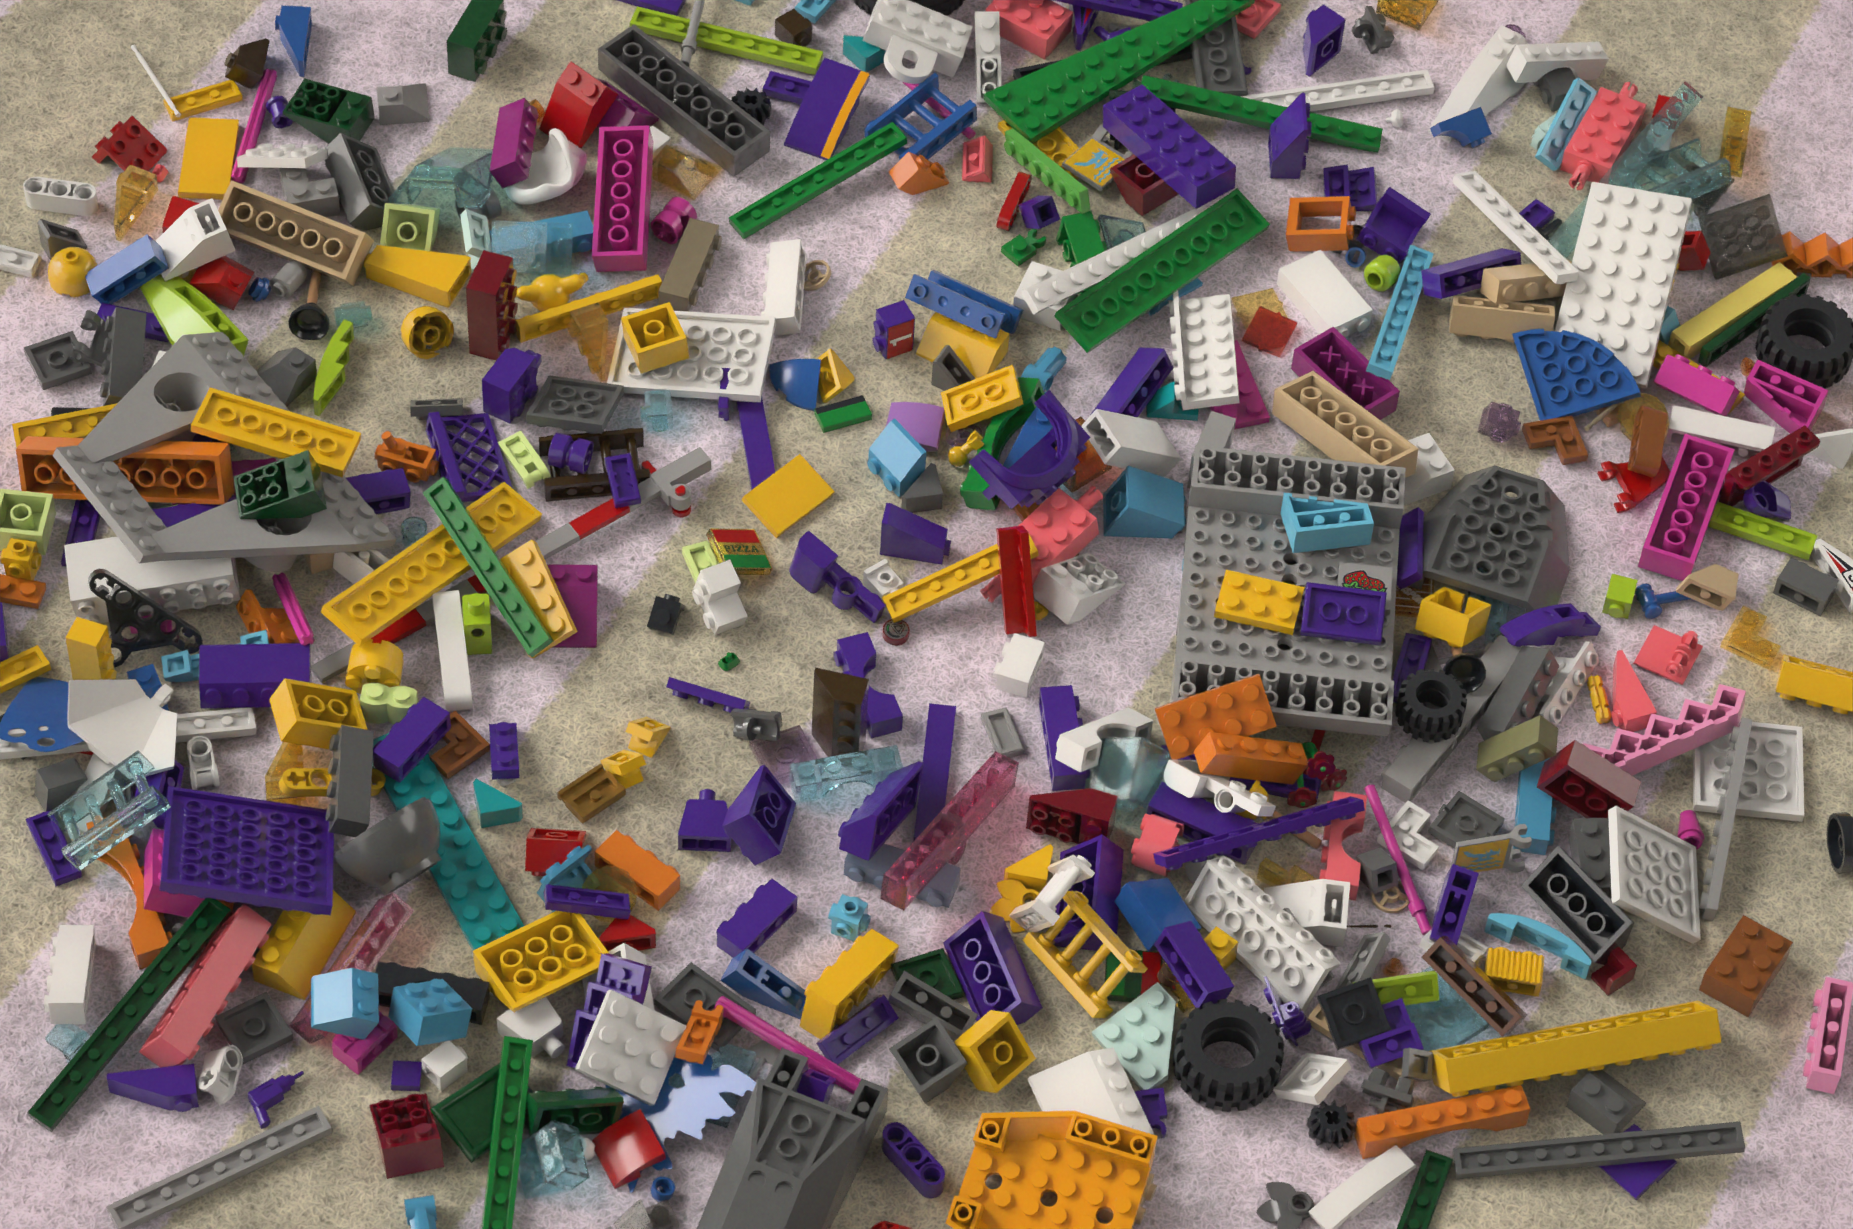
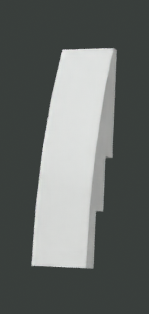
M1395 1145L1329 1193L1309 1211V1215L1322 1229H1337L1348 1218L1352 1220L1371 1202L1375 1204L1410 1173L1416 1167V1164Z

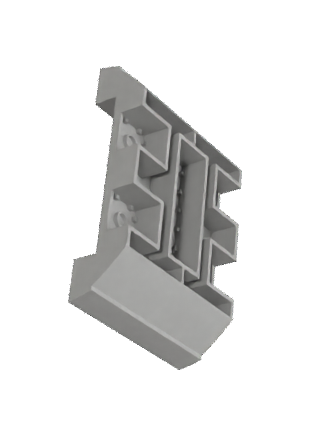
M1195 445L1185 528L1184 562L1176 629L1177 641L1170 703L1260 674L1276 725L1388 737L1392 726L1394 681L1391 680L1399 529L1404 509L1406 468ZM1284 493H1292V497L1302 499L1314 496L1317 497V501L1332 503L1334 499L1367 503L1374 521L1370 545L1293 553L1280 514ZM1339 562L1393 567L1391 610L1389 616L1384 615L1381 646L1300 635L1306 583L1337 586ZM1231 570L1279 582L1291 580L1297 586L1305 587L1293 635L1215 618V608L1225 571ZM1286 644L1291 649L1284 651L1279 649L1278 645Z

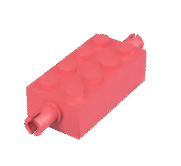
M1631 82L1624 83L1619 94L1603 87L1599 89L1564 151L1560 170L1573 175L1569 180V185L1573 189L1577 182H1579L1576 190H1582L1587 180L1603 184L1609 183L1642 124L1646 104L1633 99L1638 92L1635 84H1632L1630 90H1627Z
M1091 486L1078 500H1074L1058 488L1018 525H1023L1029 532L1039 553V556L1031 559L1033 585L1042 568L1074 558L1099 534L1097 518L1089 512L1092 507L1103 499V495L1098 489L1094 491L1096 489L1095 486ZM1000 574L994 576L995 578L980 590L985 599L989 597L988 601L991 603L1001 594Z

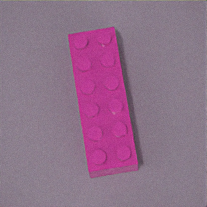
M649 125L599 127L592 259L596 272L647 271L654 143Z
M1684 434L1645 540L1638 567L1683 581L1692 573L1735 449Z

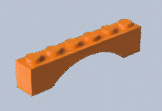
M116 813L88 822L86 826L97 860L119 872L129 883L136 896V913L128 934L138 967L143 969L153 962L172 939L170 931L166 933L163 926L166 925V921L162 912L144 909V865L139 867L137 860H140V854L136 844H130L129 838H132L130 828L120 825L119 814Z
M1522 1085L1358 1118L1354 1137L1362 1159L1380 1156L1395 1145L1398 1148H1402L1415 1141L1448 1131L1487 1129L1497 1132L1526 1126L1530 1106Z

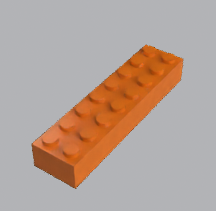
M27 436L16 448L21 490L53 494L54 499L88 500L53 457L56 447L77 446L84 438ZM161 441L113 461L146 502L222 505L227 503L235 493L229 443Z

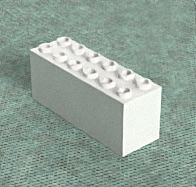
M117 536L64 545L70 601L76 618L80 617L97 623L109 622L105 601L91 591L88 583L90 573L96 569L108 570L172 613L191 608L202 609L215 604L227 605L233 601L240 600L235 558L172 560L139 564ZM105 577L102 580H95L96 587L104 585L111 593L113 588L106 584ZM120 591L116 595V600L119 603H126L131 598V594L128 591ZM144 605L138 610L140 617L153 613V608L149 605Z

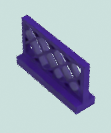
M439 412L428 414L425 430L431 448L436 449V460L439 461L438 471L440 477L448 479L462 502L476 501L494 489V487L490 486L494 480L500 483L505 482L513 489L488 413L440 417ZM483 422L485 426L484 430L480 432L471 427V424ZM454 425L461 430L454 434L447 430L446 426ZM467 432L475 436L476 439L471 443L461 436ZM481 440L491 445V449L488 452L477 446ZM455 443H458L467 448V450L461 454L455 451L453 446ZM474 452L483 458L478 463L468 458V455ZM487 460L498 465L495 472L483 466ZM464 463L474 469L468 474L460 470L459 466ZM479 471L490 478L484 483L474 476ZM471 483L480 488V490L467 493L466 485Z

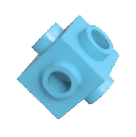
M842 894L838 904H832L828 919L832 920L831 934L855 942L862 931H866L869 926L871 915H868V903L858 897H849Z

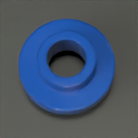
M257 277L252 282L248 294L252 296L254 301L259 302L261 299L265 300L271 290L269 279Z

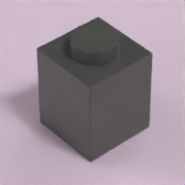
M1382 847L1356 855L1357 862L1361 863L1359 879L1373 894L1398 886L1397 864Z

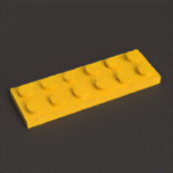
M211 387L191 423V432L279 459L309 450L322 472L342 478L361 441L360 432Z

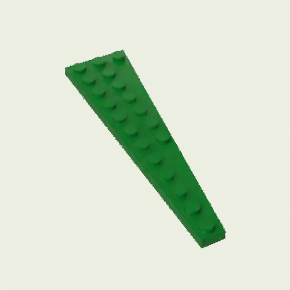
M1198 0L984 93V101L1013 129L1033 144L1254 4L1255 0Z

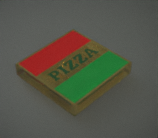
M710 528L706 536L719 563L731 560L737 575H770L773 568L755 529Z

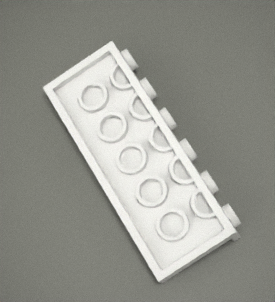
M1177 290L1173 293V300H1169L1170 315H1174V317H1170L1171 331L1176 332L1171 334L1172 347L1177 349L1172 351L1174 366H1178L1173 368L1175 383H1179V385H1175L1176 400H1181L1183 410L1240 403L1230 294L1179 300Z
M1222 855L1206 862L1184 900L1185 904L1196 920L1209 933L1217 926L1237 940L1239 943L1236 958L1265 985L1264 977L1267 976L1284 1003L1294 1001L1305 1012L1329 971L1338 968L1340 962L1329 949L1324 948L1314 939L1309 931L1301 927L1290 913L1284 911L1274 902L1270 895L1264 893L1252 878L1239 870L1231 859Z

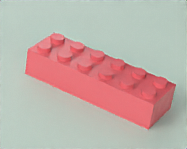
M245 904L234 911L208 942L139 1053L159 1067L182 1065L186 1059L191 1060L200 1048L197 1043L201 1036L204 1038L213 1028L214 1023L211 1020L215 1014L219 1015L228 1003L225 999L229 992L233 993L241 983L240 974L243 970H248L256 957L253 956V953L257 948L260 949L268 940L269 935L267 931L272 924Z

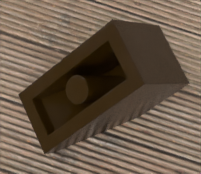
M264 38L243 44L234 53L230 52L224 63L227 67L225 77L246 88L252 89L263 76L270 40Z

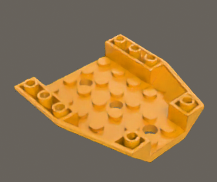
M1077 1111L982 1113L973 1138L975 1146L959 1195H954L945 1223L953 1229H1132L1151 1172L1158 1136ZM996 1174L1002 1178V1184L999 1188L989 1189L986 1186V1180L990 1175ZM1046 1192L1056 1193L1058 1196L1056 1204L1050 1207L1041 1203L1043 1194ZM1102 1209H1109L1113 1212V1219L1107 1224H1102L1097 1220L1098 1212Z

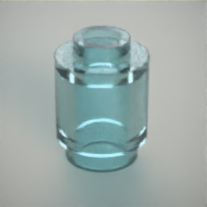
M365 301L340 304V307H334L337 328L344 319L352 322L353 328L368 326V321L372 320L371 306H365Z

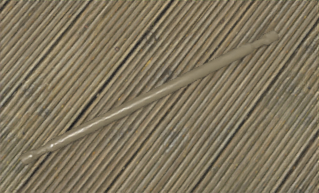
M1621 403L1609 406L1590 424L1586 425L1585 430H1590L1593 425H1596Z

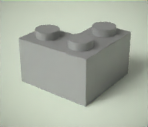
M279 168L281 188L286 202L324 217L340 215L339 196L334 177L309 181L306 168Z

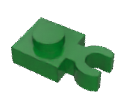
M1031 229L1026 238L1019 234L1001 246V253L1019 267L1036 255L1037 248H1042L1046 244V237L1043 236L1040 239H1035L1037 229Z

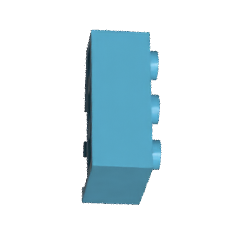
M1284 493L1280 514L1293 553L1370 545L1374 521L1367 503L1334 499L1332 503L1317 501V497L1314 496L1302 499L1292 497V493Z

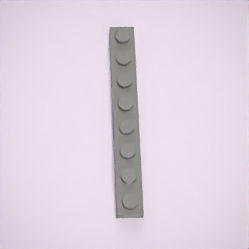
M1744 717L1741 718L1738 727L1733 726L1730 742L1734 743L1733 750L1729 749L1726 759V765L1730 766L1729 774H1724L1721 789L1726 790L1725 797L1720 796L1717 812L1721 813L1720 821H1715L1712 836L1717 837L1716 845L1711 844L1708 860L1712 861L1711 869H1706L1703 884L1708 885L1707 893L1702 892L1699 908L1704 909L1702 919L1709 921L1714 920L1718 910L1751 731L1752 719Z
M317 1106L106 1206L107 1213L116 1229H133L332 1134V1127L320 1107Z

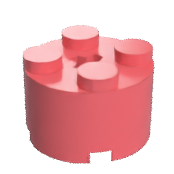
M1145 813L1140 826L1142 830L1140 839L1135 838L1132 845L1131 854L1133 856L1131 864L1167 877L1168 872L1171 870H1166V867L1155 864L1153 853L1180 846L1177 836L1183 837L1184 824Z

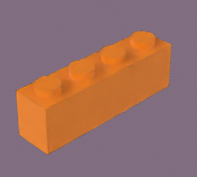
M1209 732L1194 750L1201 774L1293 785L1308 767L1302 743Z

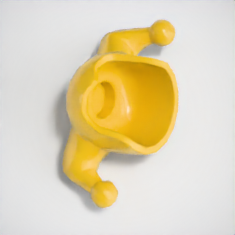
M580 273L579 275L573 274L561 278L555 274H543L536 277L530 285L517 288L516 297L520 300L531 302L534 307L542 312L549 308L567 304L570 294L582 289L583 285L588 281V275Z

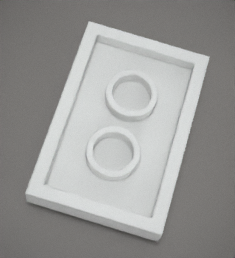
M260 144L258 149H248L246 154L238 156L237 165L238 167L307 168L328 159L327 148H318L316 144L304 145L302 148H295V144L280 145V148H273V144Z

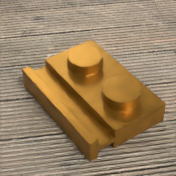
M600 763L557 793L558 799L562 800L565 806L583 824L625 796L626 788L609 771L607 772Z

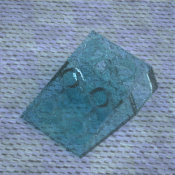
M492 221L491 252L512 257L513 269H516L517 273L571 275L573 223Z

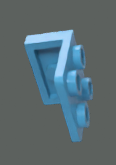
M589 844L583 849L580 846L576 847L566 856L567 860L562 864L556 862L545 872L547 875L540 880L542 885L537 891V894L544 903L546 884L592 890L600 887L601 881L584 862L592 851V847Z

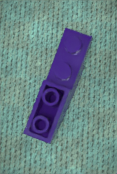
M1571 603L1547 606L1525 613L1502 625L1499 631L1513 646L1540 647L1542 645H1554L1558 637L1598 636L1601 626L1587 612H1579Z

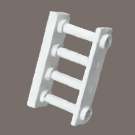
M1071 855L1050 864L1047 870L1054 875L1035 900L1016 907L1009 917L1027 932H1037L1053 926L1060 918L1055 912L1057 910L1055 906L1072 885L1089 879L1095 874L1090 869L1092 865L1080 855L1077 857Z

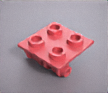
M1654 625L1633 664L1683 685L1703 646L1697 644L1698 635L1694 631H1688L1681 637Z

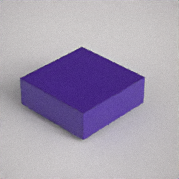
M393 1060L391 1090L420 1091L422 1062Z

